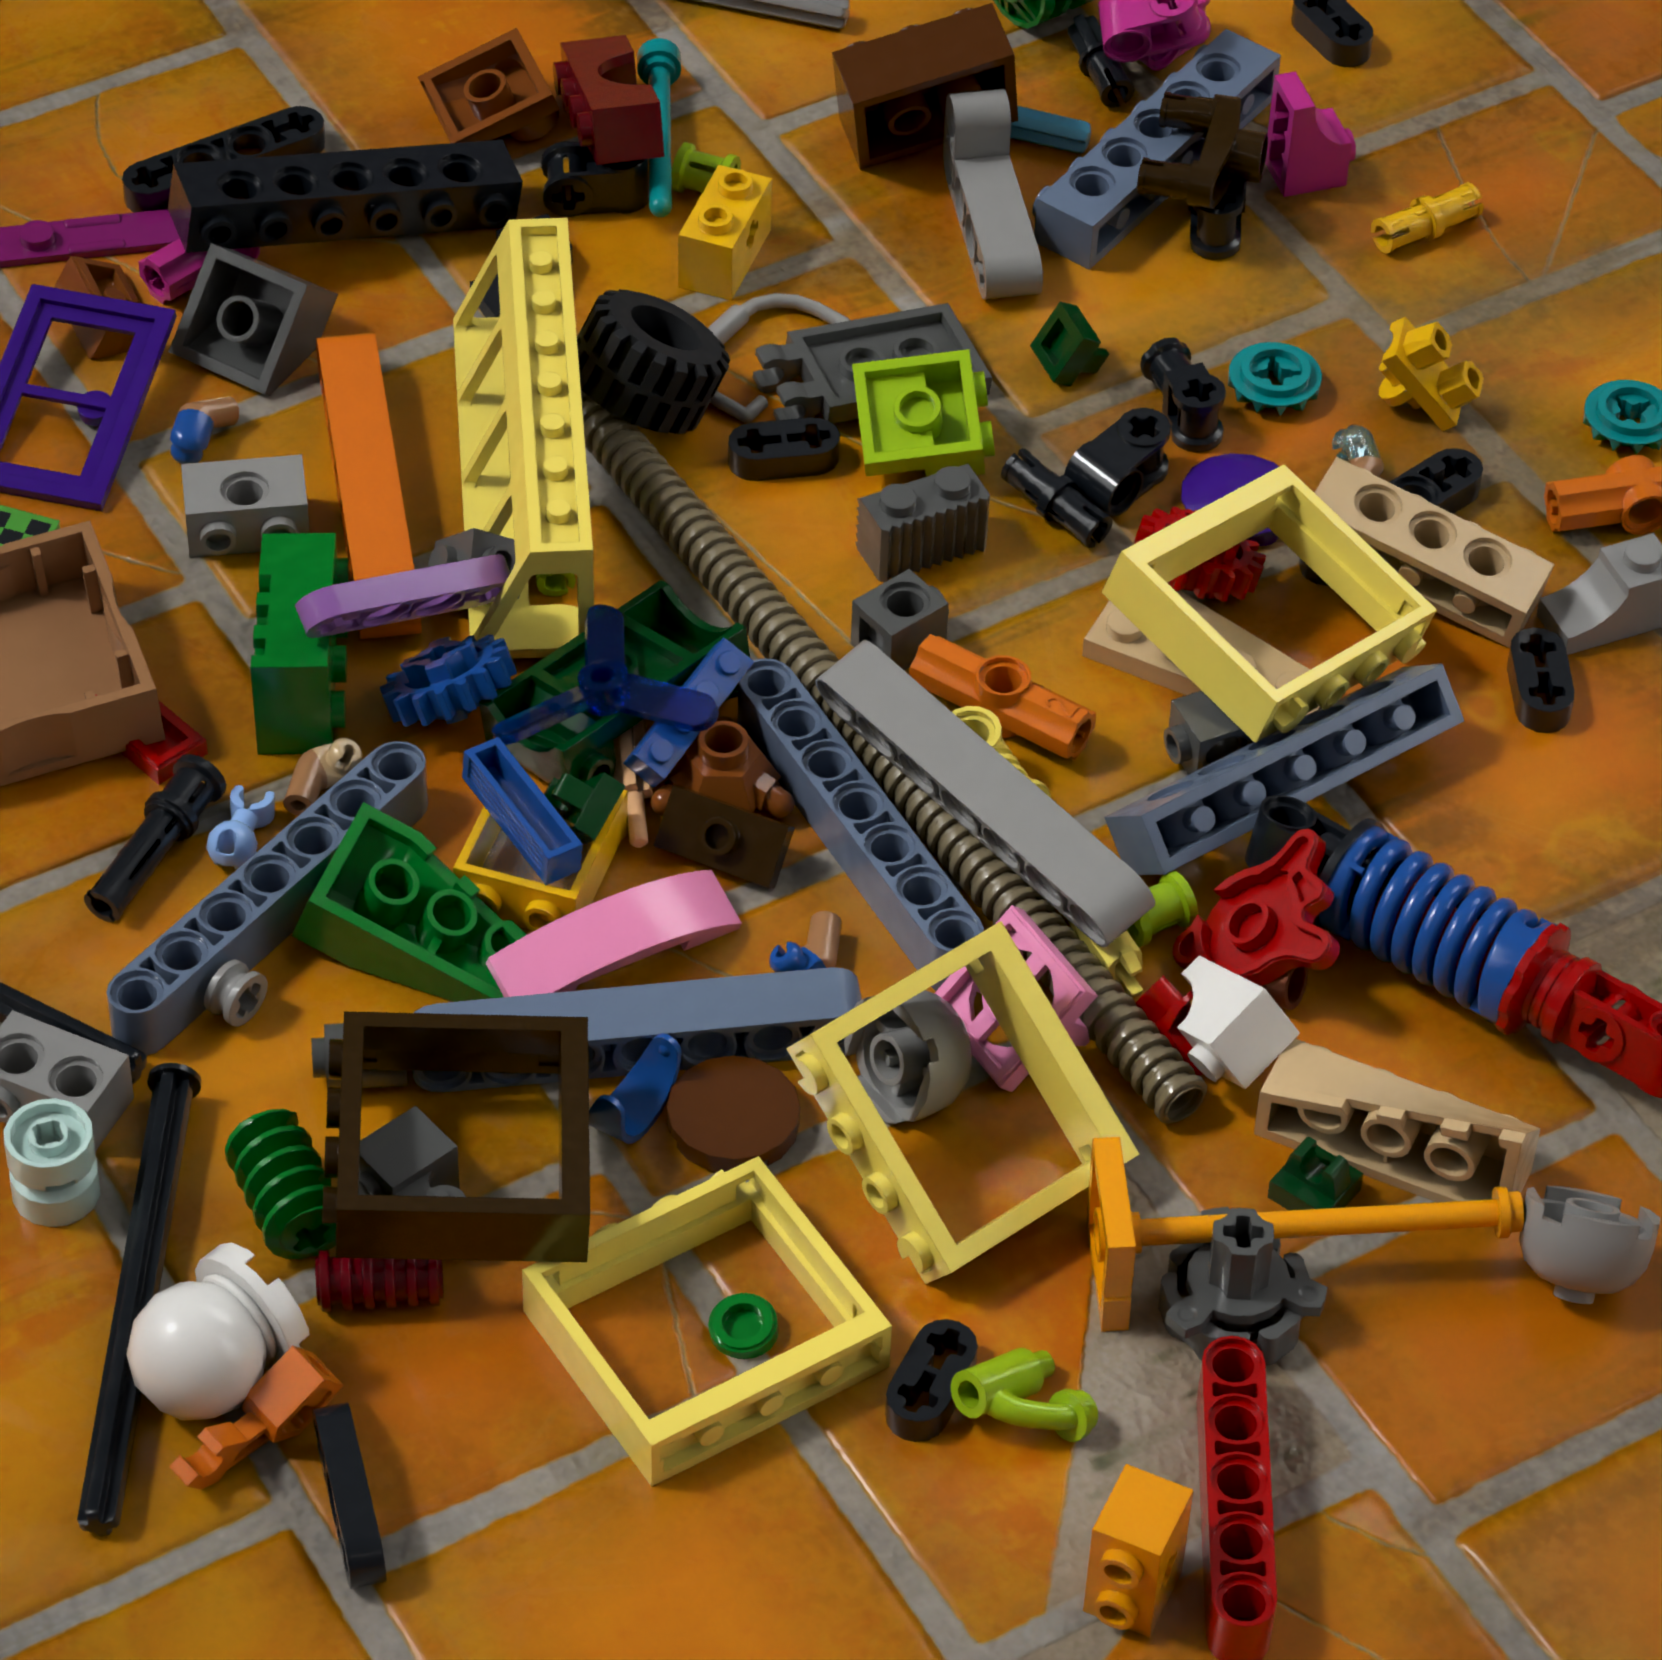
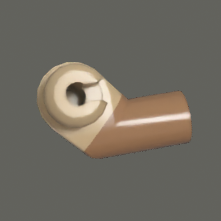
M339 738L333 743L318 746L303 753L296 764L283 801L286 810L299 816L318 799L320 791L332 787L362 761V751L358 744L348 738Z

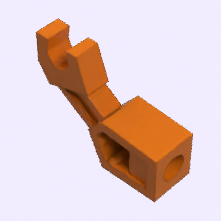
M292 1345L250 1389L243 1402L242 1410L245 1413L243 1417L233 1424L229 1421L205 1427L197 1436L203 1443L201 1448L186 1458L179 1455L169 1467L188 1487L202 1490L220 1481L227 1470L269 1440L272 1443H276L300 1435L313 1421L312 1409L325 1407L344 1385L313 1352Z

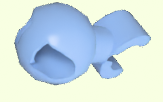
M236 785L231 790V820L223 821L215 826L209 833L206 848L209 857L215 865L234 866V869L237 870L256 853L258 843L253 832L254 829L270 824L275 816V794L272 791L266 792L262 801L253 803L248 809H244V787Z

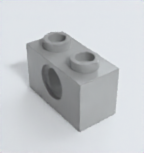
M302 454L181 464L189 558L261 552L262 534L310 533Z

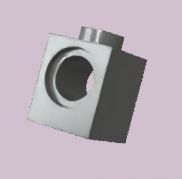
M908 569L852 601L851 645L856 647L863 640L870 641L898 666L906 670L913 662L919 645L929 634L947 639L949 603L937 588L928 586L913 571Z
M1199 691L1171 700L1169 727L1164 730V744L1170 759L1175 764L1181 763L1188 775L1253 743L1204 692Z

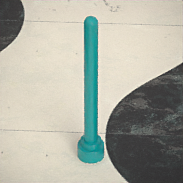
M655 38L646 41L639 48L637 53V72L644 83L652 85L661 106L665 157L649 159V209L654 216L665 217L672 209L670 86L677 81L681 74V52L672 41Z

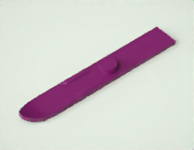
M168 209L52 222L34 220L24 225L0 227V268L68 261L70 256L95 258L158 251L180 237Z

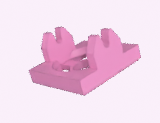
M1011 905L996 924L1002 921L1022 956V951L1032 952L1026 963L1037 981L1049 970L1052 976L1054 991L1052 1007L1075 1046H1086L1090 1042L1088 1029L1079 1017L1098 995L1025 910ZM964 966L951 974L934 994L950 1003L964 1022L970 1037L972 1055L1001 1089L1013 1092L1029 1073L1013 1046L993 1045L986 1040L998 1027L999 1022L983 995L982 1003L984 1009L975 1018L974 1000L976 992H981Z

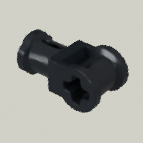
M1174 337L1164 338L1152 344L1150 349L1142 355L1140 361L1141 372L1146 379L1151 380L1157 385L1163 395L1162 412L1170 422L1172 441L1178 447L1187 451L1203 452L1217 447L1223 438L1224 428L1218 416L1219 408L1224 404L1226 397L1225 386L1217 377L1209 374L1202 362L1192 365L1190 362L1192 358L1191 352L1185 343L1180 342Z

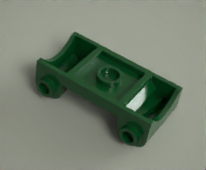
M660 580L512 679L510 686L497 689L498 696L496 698L479 701L485 739L489 741L499 737L522 767L549 784L554 777L559 780L563 773H568L582 782L604 772L613 777L616 766L613 740L672 700L711 648L723 637L750 658L746 627L738 622L726 628L712 626L704 622L685 606L668 583ZM738 684L725 701L738 697Z

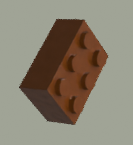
M993 3L974 9H961L951 16L922 25H909L899 32L870 41L854 42L844 49L832 52L839 119L860 170L943 144L945 105L948 94L1005 89L1010 105L1011 123L1018 121L1015 56Z

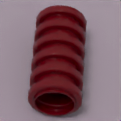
M328 1250L319 1251V1258L315 1259L317 1304L321 1306L322 1312H331L332 1306L343 1304L344 1311H353L354 1304L364 1303L366 1310H373L376 1307V1302H386L388 1309L397 1308V1301H408L409 1307H418L419 1300H430L431 1306H440L441 1299H444L442 1260L330 1257Z

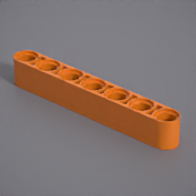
M375 332L316 338L319 379L346 555L349 558L350 581L415 570ZM421 618L358 630L360 640L421 634Z

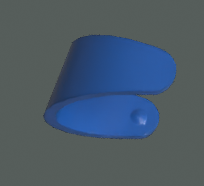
M661 1033L656 1035L611 1095H601L594 1102L589 1110V1126L626 1144H633L640 1140L662 1113L669 1099L671 1088L676 1082L682 1056L679 1043L668 1034Z

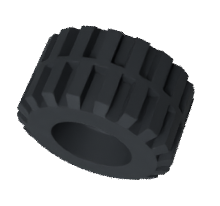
M619 289V291H605L603 295H599L577 336L581 390L611 414L631 424L656 432L685 434L686 431L696 429L729 368L730 358L729 354L724 350L725 346L702 322L672 303L640 292Z

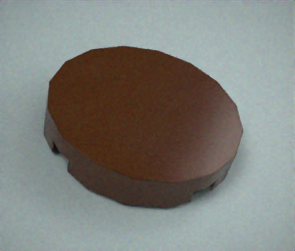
M731 1055L707 1059L682 1074L671 1088L667 1104V1125L669 1133L677 1141L678 1150L686 1159L710 1171L718 1172L723 1170L726 1172L757 1156L763 1162L768 1160L767 1166L780 1160L796 1141L800 1124L801 1106L795 1086L779 1069L759 1059Z

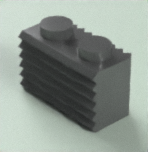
M969 464L958 467H944L937 471L936 474L905 484H891L880 492L857 499L859 515L856 517L859 524L856 525L858 541L855 543L857 550L880 582L885 583L889 578H894L908 569L919 573L922 567L931 569L932 564L941 566L943 560L952 562L954 557L963 559L965 553L974 555L975 550L984 552L987 546L990 494Z

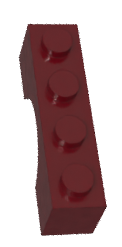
M621 35L561 42L562 61L553 62L556 94L562 96L564 111L569 112L572 129H577L580 146L589 147L596 164L665 157L660 101L652 85H637L634 50L627 36Z

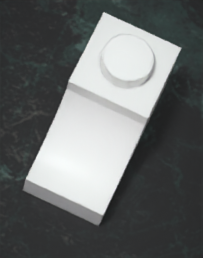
M1200 955L1181 973L1193 989V1000L1187 1017L1177 1028L1193 1047L1187 1054L1189 1059L1210 1080L1216 1082L1222 1076L1246 1089L1300 1034L1265 988Z

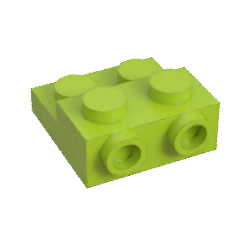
M970 349L852 364L866 477L925 469L927 477L936 474L937 471L944 467H958L964 464H969L976 475L985 474L984 457L995 456L991 421L979 422L978 407L988 406L984 371H972Z

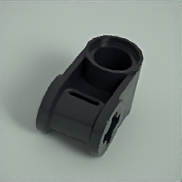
M569 141L555 143L542 154L541 168L544 176L548 179L543 188V201L545 207L556 215L572 217L580 214L611 212L627 214L644 208L649 202L648 159L597 165L589 147H581L579 142ZM564 157L569 159V172L564 173L563 168ZM566 185L571 186L570 201L566 200Z
M1233 179L1224 197L1215 208L1188 205V210L1191 211L1190 245L1196 254L1209 259H1225L1239 251L1241 245L1242 213H1245L1247 181Z
M1137 408L1124 413L1118 421L1092 441L1083 444L1073 454L1066 466L1064 475H1067L1077 484L1078 488L1076 490L1083 497L1112 517L1123 514L1132 506L1134 501L1154 485L1162 482L1168 474L1169 460L1164 453V445L1169 440L1171 432L1168 418L1163 413L1150 408Z

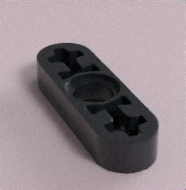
M349 1403L312 1409L318 1453L349 1587L353 1589L386 1582V1567L380 1533Z

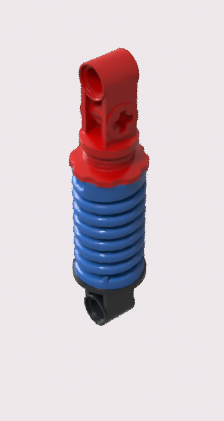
M1272 795L1262 801L1245 854V862L1249 868L1270 860L1297 831L1302 829L1315 831L1326 843V852L1318 867L1317 876L1332 889L1334 899L1326 910L1316 916L1313 925L1347 941L1351 939L1357 948L1372 951L1374 956L1382 962H1392L1401 973L1413 974L1419 983L1426 986H1435L1440 995L1455 998L1460 1006L1482 1016L1506 1036L1511 1033H1518L1527 1023L1532 1024L1534 1027L1541 1029L1542 1037L1554 1044L1562 1042L1578 1051L1585 1058L1597 1062L1630 1080L1645 1093L1662 1098V1003L1647 996L1637 987L1624 983L1602 971V965L1589 957L1580 959L1568 952L1571 939L1569 927L1562 923L1558 925L1551 923L1544 918H1541L1539 921L1535 912L1530 909L1518 910L1515 901L1510 898H1499L1497 900L1494 889L1488 886H1478L1476 888L1472 877L1466 874L1455 876L1452 866L1447 863L1434 864L1431 855L1425 851H1415L1413 853L1409 842L1386 832L1383 825L1372 818L1364 819L1351 830H1348L1314 811L1311 806L1297 798L1286 795ZM1619 1001H1625L1617 1010L1612 1008ZM1604 1036L1610 1037L1604 1044H1597Z

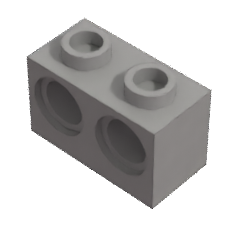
M12 1010L0 1026V1122L7 1123L10 1116L19 1108L36 1100L57 1098L70 1101L85 1110L90 1118L96 1152L134 1098L129 1055Z

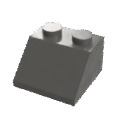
M211 243L169 352L270 396L316 350V338L322 337L338 294L249 255Z

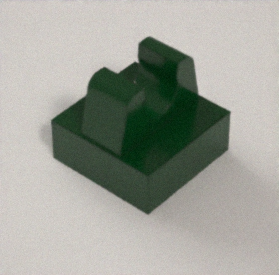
M1064 302L1058 303L1030 344V347L1053 383L1072 386L1080 373H1097L1109 356L1106 349L1098 348L1101 341L1079 307Z
M605 772L584 782L568 773H563L559 780L555 777L552 778L544 795L584 845L596 839L623 792L625 785Z
M1306 1137L1290 1154L1286 1164L1270 1180L1267 1197L1287 1210L1343 1208L1361 1190L1364 1173L1349 1165L1348 1161L1341 1155L1337 1157L1319 1147L1316 1140Z

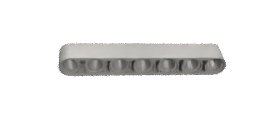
M863 640L815 680L816 687L825 702L842 720L1097 945L1107 947L1155 906V899L1150 889L1131 867L870 641Z

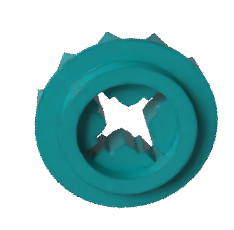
M1278 342L1254 344L1238 352L1230 363L1228 386L1235 389L1237 402H1253L1256 413L1266 407L1275 409L1280 416L1287 407L1303 411L1308 400L1318 398L1322 382L1320 366L1310 354L1293 345ZM1269 371H1273L1274 377H1277L1278 382L1282 385H1272L1270 379H1267Z
M1616 380L1604 383L1596 387L1588 395L1584 405L1583 424L1592 428L1594 440L1609 439L1613 451L1620 446H1627L1634 453L1638 454L1644 445L1659 450L1662 446V390L1648 383L1635 380ZM1621 415L1627 418L1624 421L1619 420ZM1638 417L1640 419V423H1636L1632 419Z

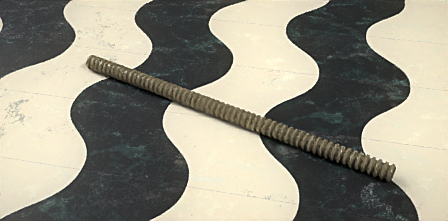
M581 390L585 447L589 453H592L596 461L602 465L614 482L621 487L624 494L631 499L636 508L640 509L643 516L650 521L653 528L660 533L665 542L669 543L672 550L679 555L683 563L689 566L694 576L699 578L702 585L709 590L712 597L719 602L723 610L728 612L731 619L735 623L738 622L746 627L747 636H749L752 644L759 648L764 658L783 662L794 672L911 829L916 832L921 842L927 844L929 851L933 856L938 857L940 864L949 870L951 877L960 883L961 888L966 894L971 896L974 904L982 908L985 917L993 921V925H995L1011 905L1025 910L1094 990L1098 997L1079 1018L1086 1025L1090 1040L1095 1041L1098 1049L1107 1055L1113 1067L1119 1068V1072L1125 1081L1131 1082L1130 1085L1133 1090L1142 1096L1148 1108L1154 1110L1160 1122L1165 1124L1177 1123L1193 1114L1201 1105L1207 1093V1085L1201 1076L1195 1075L1193 1067L1188 1062L1183 1061L1181 1053L1171 1047L1169 1039L1165 1035L1160 1034L1156 1024L1148 1020L1143 1009L1136 1006L1134 999L1125 993V990L1118 981L1113 980L1110 971L1106 967L1101 966L1102 964L1097 956L1090 953L1084 941L1079 940L1076 932L1067 926L1064 918L1056 913L1054 907L829 707L819 693L815 680L839 661L836 655L829 651L824 641L819 639L812 628L808 627L805 619L798 615L796 609L788 603L785 596L778 592L772 581L768 580L765 573L757 567L752 558L748 557L745 550L737 544L732 535L728 534L725 527L718 522L712 512L708 511L705 504L698 499L695 492L679 477L675 469L669 466L667 460L659 454L653 444H650L647 437L640 432L638 427L611 414ZM1022 951L1026 961L1032 952ZM1047 970L1040 978V981L1044 986L1049 987L1050 992L1054 996L1052 976L1049 970Z

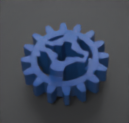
M489 634L476 641L474 635L468 636L463 641H452L450 636L430 642L429 647L418 655L405 659L400 664L402 671L388 674L385 677L387 684L380 686V691L394 723L402 721L403 726L408 727L420 720L422 726H427L435 719L445 720L448 725L467 719L468 714L479 707V701L496 698L498 696L496 689L510 686L512 684L510 677L517 674V669L503 638L495 640L494 636Z

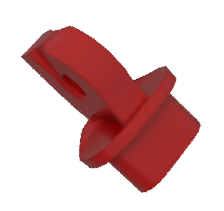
M1163 975L1135 1002L1136 1006L1142 1008L1148 1020L1156 1024L1160 1034L1165 1035L1169 1039L1171 1047L1181 1053L1183 1061L1188 1062L1193 1067L1195 1075L1201 1076L1203 1073L1191 1062L1187 1055L1193 1047L1177 1028L1190 1011L1191 1004L1189 1002L1193 999V992L1189 991L1183 996Z

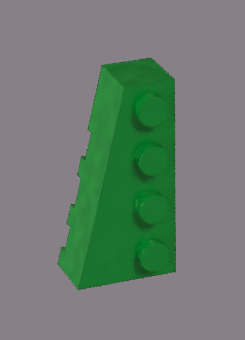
M336 533L262 534L259 592H257L256 598L257 625H254L253 648H255V653L251 655L250 665L258 755L303 754L315 747L333 743L334 728H346L345 690H335V683H347L346 645H337V638H348L349 632L318 638L307 637L295 607L301 598L313 591L335 584L350 582L349 558H338Z

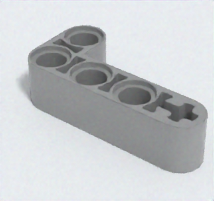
M1005 89L948 94L945 105L943 140L945 176L979 292L984 300L1036 295L1042 292L1043 286L1042 262L1039 248L1009 155L1011 112Z

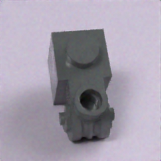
M414 1106L360 1140L358 1195L466 1197L459 1187L458 1146L417 1106Z

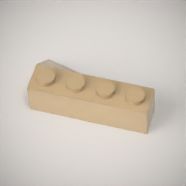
M1294 1039L1279 1055L1260 1091L1254 1134L1292 1149H1296L1306 1137H1311L1317 1141L1319 1147L1336 1157L1341 1155L1348 1161L1349 1165L1364 1173L1363 1175L1435 1202L1491 1199L1494 1187L1505 1186L1508 1191H1520L1521 1193L1532 1171L1541 1128L1522 1122L1511 1115L1500 1114L1464 1101L1451 1093L1437 1091L1396 1076L1388 1070L1374 1068L1333 1053L1325 1047Z

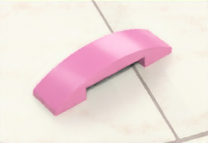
M712 870L688 872L630 888L567 914L493 954L487 959L486 965L504 997L575 991L581 983L680 944L685 951L738 930L742 922Z

